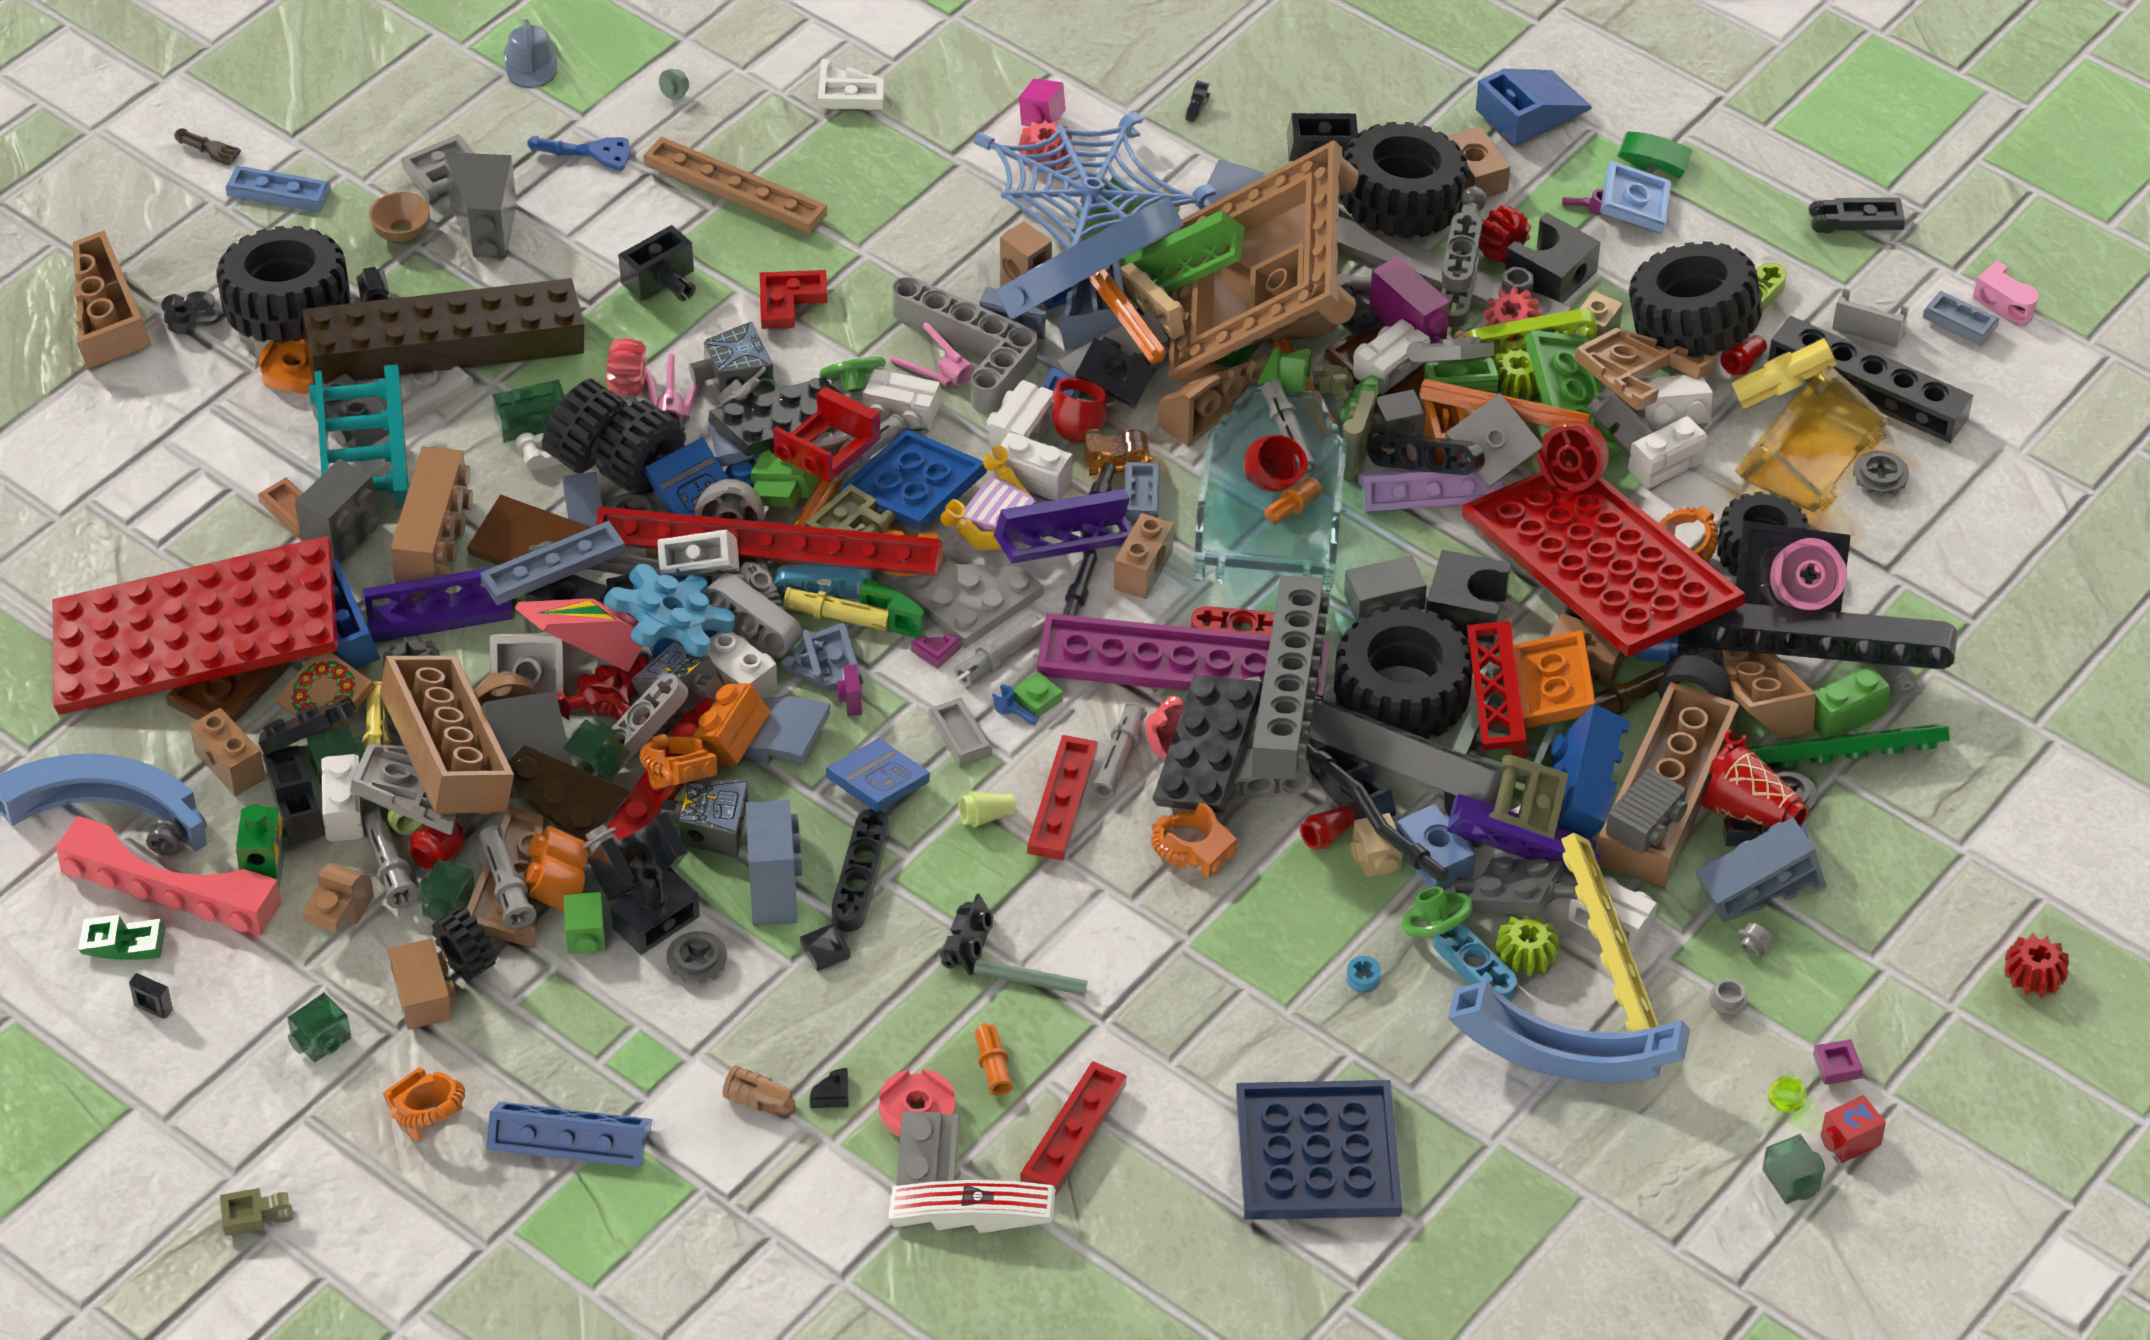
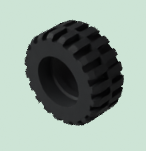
M1387 122L1384 126L1380 124L1373 125L1368 131L1364 129L1346 146L1344 159L1358 170L1359 175L1354 190L1348 194L1341 195L1340 199L1347 212L1352 214L1354 220L1359 224L1365 223L1368 229L1374 232L1379 230L1384 232V235L1392 237L1393 234L1402 235V238H1412L1413 235L1425 237L1429 236L1432 231L1438 233L1444 230L1447 226L1451 225L1453 217L1461 212L1463 207L1461 196L1466 189L1469 167L1463 151L1454 140L1449 141L1446 134L1440 131L1438 133L1434 132L1432 127L1425 125L1422 127L1415 126L1411 122H1405L1404 124Z
M276 226L272 230H258L252 236L247 234L240 238L238 244L233 243L228 247L216 269L224 317L236 331L238 330L239 333L248 338L253 336L256 341L265 342L266 340H272L274 343H283L284 340L300 341L303 335L302 309L349 304L351 299L343 250L331 237L326 234L322 235L318 230L312 228L305 230L302 226H293V228Z
M1703 241L1702 244L1689 242L1684 243L1685 246L1666 248V251L1663 253L1657 252L1650 257L1649 262L1644 261L1632 276L1629 287L1636 334L1656 339V346L1669 350L1676 346L1689 349L1688 355L1696 358L1705 354L1714 356L1716 352L1722 350L1726 352L1733 349L1736 343H1743L1748 338L1749 333L1752 334L1762 318V302L1755 264L1737 248L1732 250L1729 245L1723 243L1714 245L1713 242Z
M1399 606L1389 607L1386 612H1381L1380 609L1368 614L1367 619L1361 617L1354 622L1352 628L1344 632L1341 637V643L1337 646L1334 675L1336 702L1338 705L1425 739H1429L1432 734L1437 737L1448 731V726L1456 725L1469 705L1473 671L1470 647L1467 645L1468 640L1462 632H1456L1454 624L1447 619L1444 621L1440 620V616L1431 611L1423 613L1416 607H1409V610H1400ZM1406 666L1424 672L1429 678L1414 683H1401L1389 680L1377 672L1388 667Z

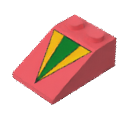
M595 599L518 602L515 607L517 611L544 632L627 672L630 671L643 646L635 643L631 638V632L638 624L637 619L628 613L613 611Z

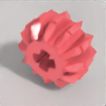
M1045 119L1041 124L1032 122L1029 128H1023L1018 146L1036 144L1050 138L1057 131L1058 121L1052 124L1047 123ZM1067 134L1069 139L1072 140V135ZM1059 136L1051 144L1041 148L1018 152L1021 155L1047 153L1058 148L1062 140ZM1064 148L1059 154L1050 158L1033 161L1037 163L1054 161L1068 155V152ZM1068 160L1067 162H1064V163H1062V164H1060V165L1052 166V167H1048V168H1050V169L1054 168V169H1056V170H1061L1062 165L1069 164V163H1070V160Z
M1514 286L1511 288L1510 294H1505L1503 290L1499 289V299L1489 298L1488 305L1490 308L1484 311L1485 320L1488 321L1486 326L1542 316L1541 312L1538 311L1540 307L1536 298L1531 299V294L1527 289L1518 295V290ZM1514 334L1508 337V341L1515 342L1517 337L1522 338L1523 336Z
M633 338L615 339L609 346L606 378L607 387L614 394L628 397L630 395L638 396L644 388L647 370V349L643 341H637Z

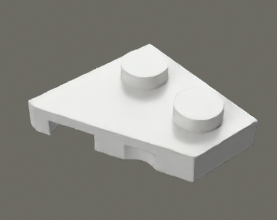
M821 59L818 108L883 110V78L871 74H863L860 70L848 67L845 72L832 67L831 60Z

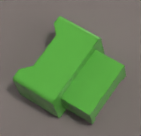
M770 450L760 453L750 473L754 484L753 489L759 493L764 506L789 507L790 510H794L799 498H810L819 480V477L775 457Z

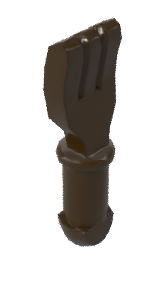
M180 128L174 133V138L178 143L199 149L200 152L206 151L211 159L222 164L231 165L241 152V149L219 141H211L207 137H201L188 132L185 128Z

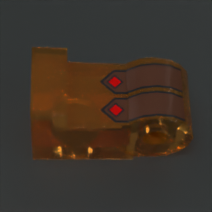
M1099 429L1085 430L1084 454L1089 476L1099 475L1104 463L1113 464L1116 467L1115 473L1125 472L1126 462H1151L1152 457L1147 435L1142 430L1130 429L1120 434L1100 435Z

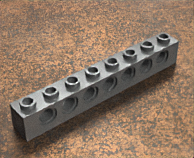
M1284 575L1280 577L1253 742L1252 777L1297 780L1299 765H1306L1307 744L1305 743H1309L1310 721L1313 719L1317 678H1319L1320 656H1322L1323 635H1325L1326 614L1329 611L1330 593L1323 592V578Z

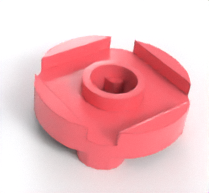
M922 1069V1074H909V1070L901 1071L889 1078L880 1091V1120L891 1133L898 1137L901 1135L903 1110L937 1112L947 1115L956 1114V1101L951 1083L944 1076L931 1070ZM924 1101V1108L912 1109L909 1102L919 1103Z

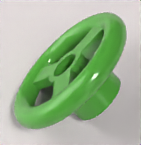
M865 357L843 361L822 368L819 376L825 380L841 379L844 393L865 390L869 382L866 374L873 372L874 368L882 369L886 365V361L882 357Z
M1439 886L1427 888L1415 897L1417 905L1411 908L1404 916L1402 929L1407 935L1417 938L1432 937L1446 933L1462 924L1471 915L1473 901L1469 896L1462 893H1445L1444 889ZM1461 908L1455 915L1445 920L1449 914ZM1414 921H1428L1431 925L1419 927L1414 926L1413 923Z

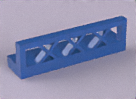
M499 1101L489 1114L487 1150L641 1167L644 1160L645 1137L651 1131L652 1119Z

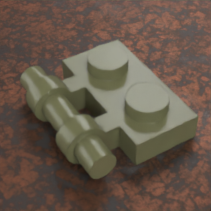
M849 484L805 522V526L856 531L855 528L862 523L867 526L862 530L864 532L885 533L889 531V525L896 520V517L891 510H885L881 515L876 513L877 500Z

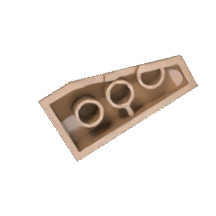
M1272 352L1182 384L1172 393H1167L1159 401L1158 426L1188 447L1262 392V387L1258 386V380Z
M1720 649L1726 673L1732 685L1733 697L1753 717L1780 738L1791 739L1801 734L1814 732L1816 693L1777 655Z

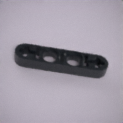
M1384 433L1372 437L1367 445V453L1370 460L1375 465L1382 467L1463 476L1478 472L1485 463L1484 451L1481 446L1472 441ZM1408 444H1412L1416 449L1417 457L1415 461H1412L1407 454ZM1382 447L1387 449L1395 448L1393 453L1387 454L1386 451L1382 450ZM1436 447H1439L1444 453L1443 464L1437 462L1434 452ZM1465 454L1466 457H1470V462L1465 459L1457 460V456Z
M872 809L864 810L855 821L831 909L832 922L839 930L845 932L858 930L866 920L889 838V818L881 810L879 812H875ZM871 825H877L873 831V838L868 837L867 829H870ZM860 851H870L874 854V857L870 860L862 861L857 859L855 855ZM853 879H861L867 883L860 889H852L847 886V883ZM848 901L854 903V911L850 913V916L843 915L847 912Z

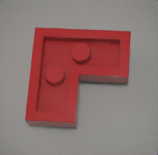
M826 270L759 272L761 329L795 328L794 304L828 303Z

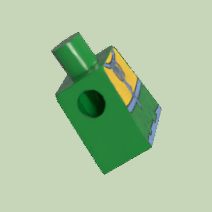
M253 804L241 809L236 854L239 870L246 869L277 879L280 891L287 836L279 808ZM258 854L264 856L266 861L263 864L256 865L255 859H259Z

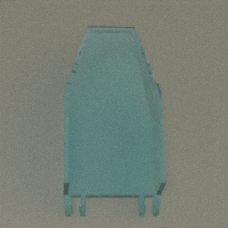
M1250 384L1234 403L1232 412L1230 414L1225 413L1222 416L1219 427H1213L1208 432L1197 505L1194 581L1202 582L1203 577H1205V565L1217 566L1215 571L1216 583H1224L1225 567L1303 573L1302 577H1312L1311 574L1323 575V592L1331 593L1336 572L1347 442L1344 438H1340L1338 434L1339 427L1336 422L1331 421L1330 410L1319 390L1305 389L1303 392L1284 390L1289 403L1294 404L1296 408V419L1313 459L1317 463L1315 470L1305 474L1301 482L1308 477L1315 478L1322 486V489L1318 490L1322 491V494L1308 503L1301 513L1297 515L1291 514L1276 525L1270 524L1268 518L1264 517V510L1280 499L1283 491L1274 493L1263 491L1248 481L1244 473L1243 458L1248 447L1258 438L1281 434L1277 425L1273 424L1269 417L1271 410L1261 391L1263 385Z

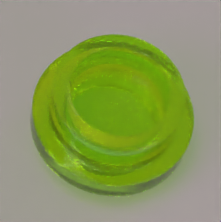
M1781 1076L1769 1087L1768 1100L1779 1111L1796 1112L1803 1108L1806 1103L1807 1091L1803 1083L1794 1076Z

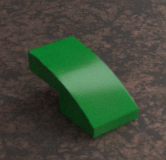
M1627 131L1617 156L1644 171L1653 164L1680 179L1687 169L1693 150L1660 136Z
M867 578L864 579L860 587V603L888 609L889 631L916 639L924 636V611L916 603L889 586Z
M120 915L86 919L83 922L78 950L83 955L106 959L141 960L161 958L166 928L160 919L128 924L123 922Z

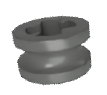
M169 820L154 821L151 824L150 833L146 839L147 846L152 851L162 855L175 854L179 849L183 830L179 825Z

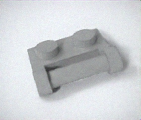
M459 134L401 158L402 168L421 190L424 199L428 203L437 200L438 195L449 191L447 177L437 182H432V180L447 174L445 152L474 153Z
M1480 337L1448 338L1431 344L1416 341L1409 344L1407 348V356L1413 362L1461 360L1495 356L1494 343H1481Z

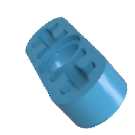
M785 565L777 568L773 573V582L782 599H784L788 587L814 593L823 591L827 592L828 596L838 599H860V587L863 582L857 581H864L865 578L876 581V573L873 570L821 565ZM820 579H829L833 581V583L829 585H821L816 583V581Z
M1463 923L1446 933L1433 936L1434 949L1470 985L1487 980L1492 986L1494 982L1497 985L1494 988L1509 1001L1513 1000L1517 983L1515 974ZM1470 956H1477L1485 963L1480 967H1471L1464 960Z

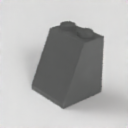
M445 152L450 205L472 256L506 258L517 204L512 155Z
M556 691L483 703L482 710L507 761L525 744L572 765ZM513 787L511 788V799L523 797Z

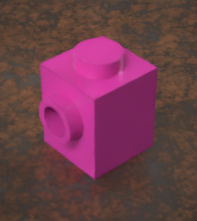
M1032 79L1019 96L1021 126L1030 127L1032 122L1041 124L1044 119L1047 123L1052 124L1060 119L1066 111L1063 82Z

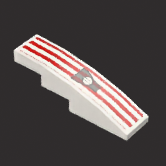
M993 1180L938 1181L893 1186L889 1220L895 1228L931 1222L937 1231L974 1225L979 1234L1053 1222L1056 1189L1053 1185Z

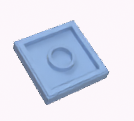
M1610 161L1605 172L1600 213L1662 233L1667 222L1671 181Z

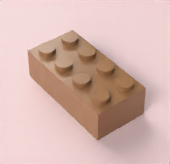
M421 447L390 548L395 583L451 573L450 561H456L458 554L457 538L458 535L463 536L465 531L466 517L464 514L466 510H471L473 504V490L468 489L470 466L465 465L463 450ZM413 593L409 598L421 599L427 593Z

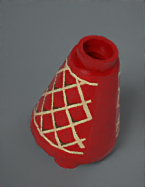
M1739 746L1728 753L1726 757L1719 755L1713 760L1709 770L1712 778L1701 799L1703 807L1718 816L1765 827H1771L1776 823L1785 822L1793 817L1799 827H1802L1808 816V806L1754 752L1746 747Z

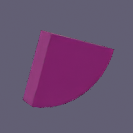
M944 634V637L927 638V635L911 642V651L937 668L961 649V639L949 634Z

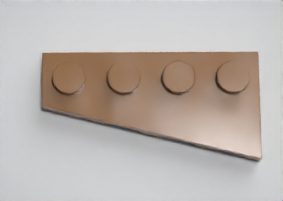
M508 806L500 827L503 830L517 876L524 881L526 870L531 864V854L528 853V847L534 835L543 832L544 816ZM486 859L466 909L470 911L471 916L474 915L477 918L479 925L482 924L486 935L534 948L536 918L530 925L520 929H509L504 925L502 920L504 911L502 905L495 899L494 890L496 882ZM526 895L529 904L534 907L537 914V900Z

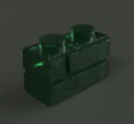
M559 379L492 394L494 416L503 443L516 441L517 437L523 433H532L533 435L544 433L552 413L565 397Z

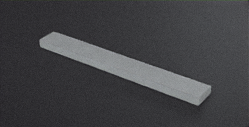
M1339 216L1337 223L1338 251L1377 266L1399 256L1435 289L1442 291L1441 278L1444 257L1394 237L1384 235L1381 232H1374L1363 225ZM1478 271L1472 303L1489 309V298L1499 299L1498 291L1501 289L1502 280ZM1535 292L1531 294V299L1536 298L1540 305L1538 311L1541 312L1542 316L1571 311V306Z

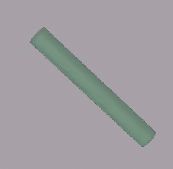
M979 959L976 960L974 974L1080 995L1086 994L1088 985L1087 980Z

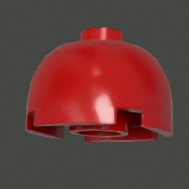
M1578 420L1560 423L1544 434L1541 443L1543 447L1537 453L1540 471L1547 481L1554 486L1558 484L1562 488H1566L1567 490L1565 491L1568 492L1583 491L1602 477L1609 463V449L1604 436L1589 423Z

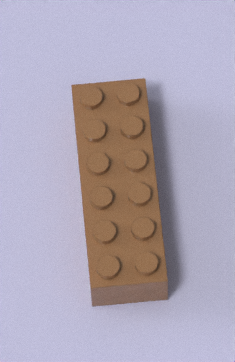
M386 656L380 695L434 812L445 815L507 812L514 773L457 656Z
M1670 681L1614 805L1634 785L1635 781L1642 776L1643 772L1647 768H1651L1687 788L1685 803L1688 804L1687 810L1678 823L1672 821L1667 826V832L1662 842L1658 846L1651 844L1643 854H1639L1637 850L1633 851L1631 846L1627 847L1625 843H1620L1618 839L1614 840L1612 836H1608L1606 833V820L1598 839L1596 854L1601 855L1599 866L1666 887L1701 809V799L1712 778V775L1709 773L1711 762L1725 745V732L1727 730H1734L1735 732L1740 703Z

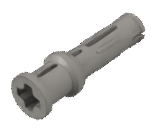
M380 810L371 811L364 816L363 825L369 835L375 856L379 862L380 867L377 876L380 883L385 885L387 889L386 900L392 908L402 909L409 907L418 900L420 894L417 885L410 879V865L399 855L385 813H381Z
M496 825L488 826L480 832L479 838L485 849L486 857L496 882L494 896L496 901L502 905L504 911L502 915L503 923L509 929L524 928L530 925L536 918V911L529 904L526 897L528 893L525 881L517 876L502 828H497Z

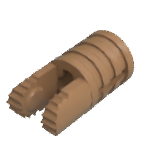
M737 1065L733 1066L729 1071L722 1091L724 1098L739 1104L742 1103L744 1106L752 1107L758 1111L765 1110L775 1115H782L783 1117H789V1115H793L792 1113L795 1112V1100H793L792 1093L786 1086L782 1087L781 1084L773 1082L772 1078L764 1077L759 1073H753L751 1070L743 1069Z

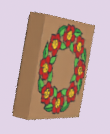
M330 652L311 657L275 701L283 709L297 717L296 713L309 705L316 704L317 708L325 704L329 706L337 700L350 695L356 707L354 711H356L376 686L367 677ZM349 718L332 723L331 727L317 733L330 741Z

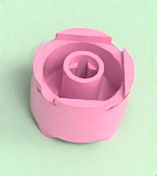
M1816 538L1801 539L1785 547L1774 559L1770 571V583L1776 599L1786 607L1800 610H1820L1830 605L1842 593L1847 580L1846 564L1838 551L1830 543ZM1807 566L1811 567L1810 572L1816 575V579L1810 581L1809 584L1805 583V578L1800 577V572L1806 570Z

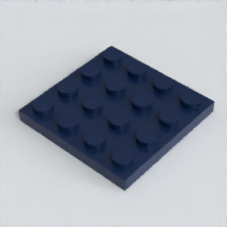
M1391 1080L1236 1083L1244 1220L1401 1217L1402 1200Z

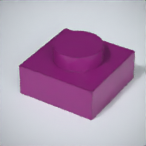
M857 664L842 666L843 680L836 681L839 703L845 702L847 716L862 715L861 688Z
M1851 1039L1814 1046L1813 1056L1824 1085L1862 1078L1863 1067Z

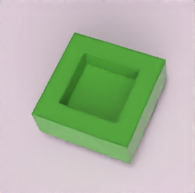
M1039 671L1013 689L1015 702L1038 718L1063 701V691Z

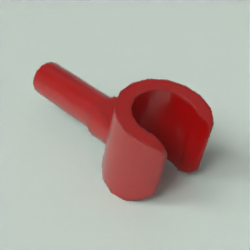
M1727 730L1724 734L1725 745L1717 756L1722 755L1726 757L1728 753L1739 746L1748 748L1746 735H1743L1739 741H1734V730Z

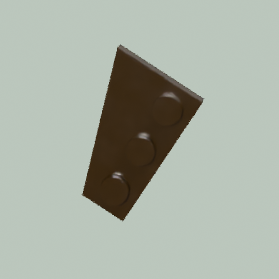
M525 744L508 761L514 773L512 787L559 829L585 842L587 841L585 835L601 826L631 792Z

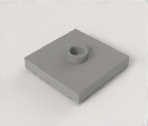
M1501 393L1490 399L1445 434L1447 439L1472 441L1481 446L1485 455V463L1483 468L1475 472V474L1487 489L1491 488L1543 447ZM1465 454L1460 455L1463 459L1470 462V457H1466Z

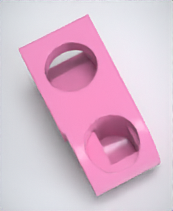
M1997 260L1977 277L1973 299L2012 322L2020 324L2030 322L2034 317L2038 301L2037 290L2028 284L2019 283L2006 274L2008 267Z

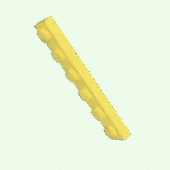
M1572 833L1561 839L1566 851L1563 853V859L1567 868L1574 873L1578 883L1575 886L1577 897L1587 907L1590 919L1587 921L1592 935L1599 940L1603 952L1600 953V958L1603 966L1612 974L1616 986H1613L1614 996L1620 1006L1624 1007L1628 1020L1625 1021L1627 1031L1633 1032L1659 1026L1591 843L1578 834Z

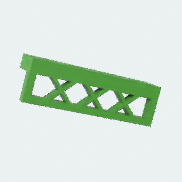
M1222 210L1122 259L1121 267L1132 262L1142 272H1146L1152 281L1156 280L1155 284L1158 287L1162 286L1166 293L1169 294L1240 261L1245 227ZM1231 245L1230 252L1221 255L1226 247ZM1207 256V257L1204 259V261L1201 263V265L1198 266V267H1196L1197 264L1200 262V260H1201L1203 257ZM1181 268L1178 274L1171 279L1177 269Z

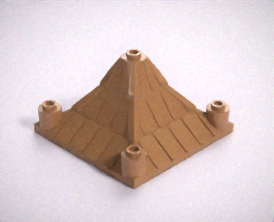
M1333 140L1181 219L1184 226L1175 230V232L1223 210L1245 227L1240 261L1172 292V299L1182 305L1186 316L1185 320H1183L1185 335L1176 339L1170 337L1168 377L1178 383L1184 380L1188 383L1221 371L1220 366L1215 361L1230 354L1232 351L1271 338L1274 340H1282L1284 338L1288 340L1318 338L1332 333L1339 324L1345 323L1352 318L1355 312L1356 301L1337 284L1339 196L1354 190L1359 174L1358 170L1342 157V147ZM1228 245L1221 255L1230 252L1231 245ZM1207 256L1203 257L1196 267L1200 266ZM1181 268L1177 269V271L1173 275V278L1178 274Z

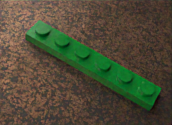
M1937 723L1751 746L1748 749L1754 752L1765 764L1775 762L1777 768L1797 766L1798 759L1811 758V763H1826L1833 761L1832 755L1846 754V759H1858L1868 757V751L1881 749V754L1887 755L1902 753L1903 746L1916 745V750L1938 748V742L1950 741L1949 727Z

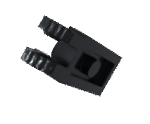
M1835 198V200H1815L1808 207L1809 215L1814 217L1811 221V227L1816 233H1831L1836 229L1904 230L1905 218L1900 198Z

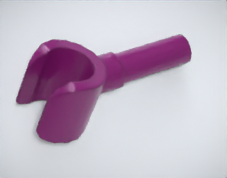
M1596 189L1591 198L1562 197V205L1588 207L1591 213L1601 215L1603 189Z

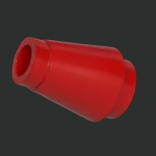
M1753 335L1741 344L1736 343L1733 349L1726 352L1723 350L1720 356L1723 369L1731 375L1746 374L1762 354L1766 352L1767 343L1762 336Z
M1342 806L1309 815L1300 826L1302 840L1311 849H1326L1354 825V814L1350 808Z

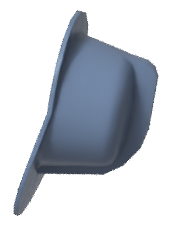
M524 19L523 26L514 29L509 34L504 51L506 72L508 78L514 84L535 88L545 85L555 76L557 71L556 49L545 29L531 25L528 19Z

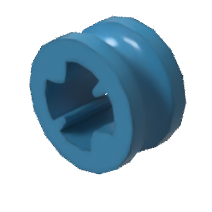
M1359 956L1352 959L1347 965L1346 981L1348 986L1357 992L1363 993L1376 989L1380 983L1381 968L1379 963L1369 956ZM1363 970L1370 972V978L1366 979V976L1363 979L1357 978V971H1361V974H1363Z

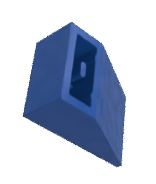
M1502 69L1478 80L1475 110L1514 146L1577 117L1592 108L1583 97L1553 70Z

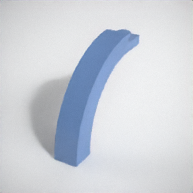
M1169 196L1027 271L997 288L995 292L1009 318L1012 320L1117 261L1179 229L1184 224Z
M71 754L40 759L0 774V814L11 826L44 810L80 802H110L143 810L160 820H169L176 823L183 830L182 839L194 852L207 845L204 830L207 828V824L202 814L197 810L194 792L174 776L150 764L115 755Z
M1487 980L1456 988L1448 1017L1460 1031L1473 1041L1508 1061L1541 1073L1590 1082H1631L1660 1077L1662 1065L1685 1060L1690 1028L1683 1020L1640 1031L1623 1033L1591 1032L1561 1026L1522 1010L1503 997Z

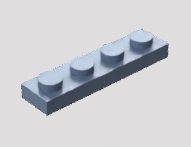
M607 521L480 573L481 582L496 605H499L625 553V543L611 523Z

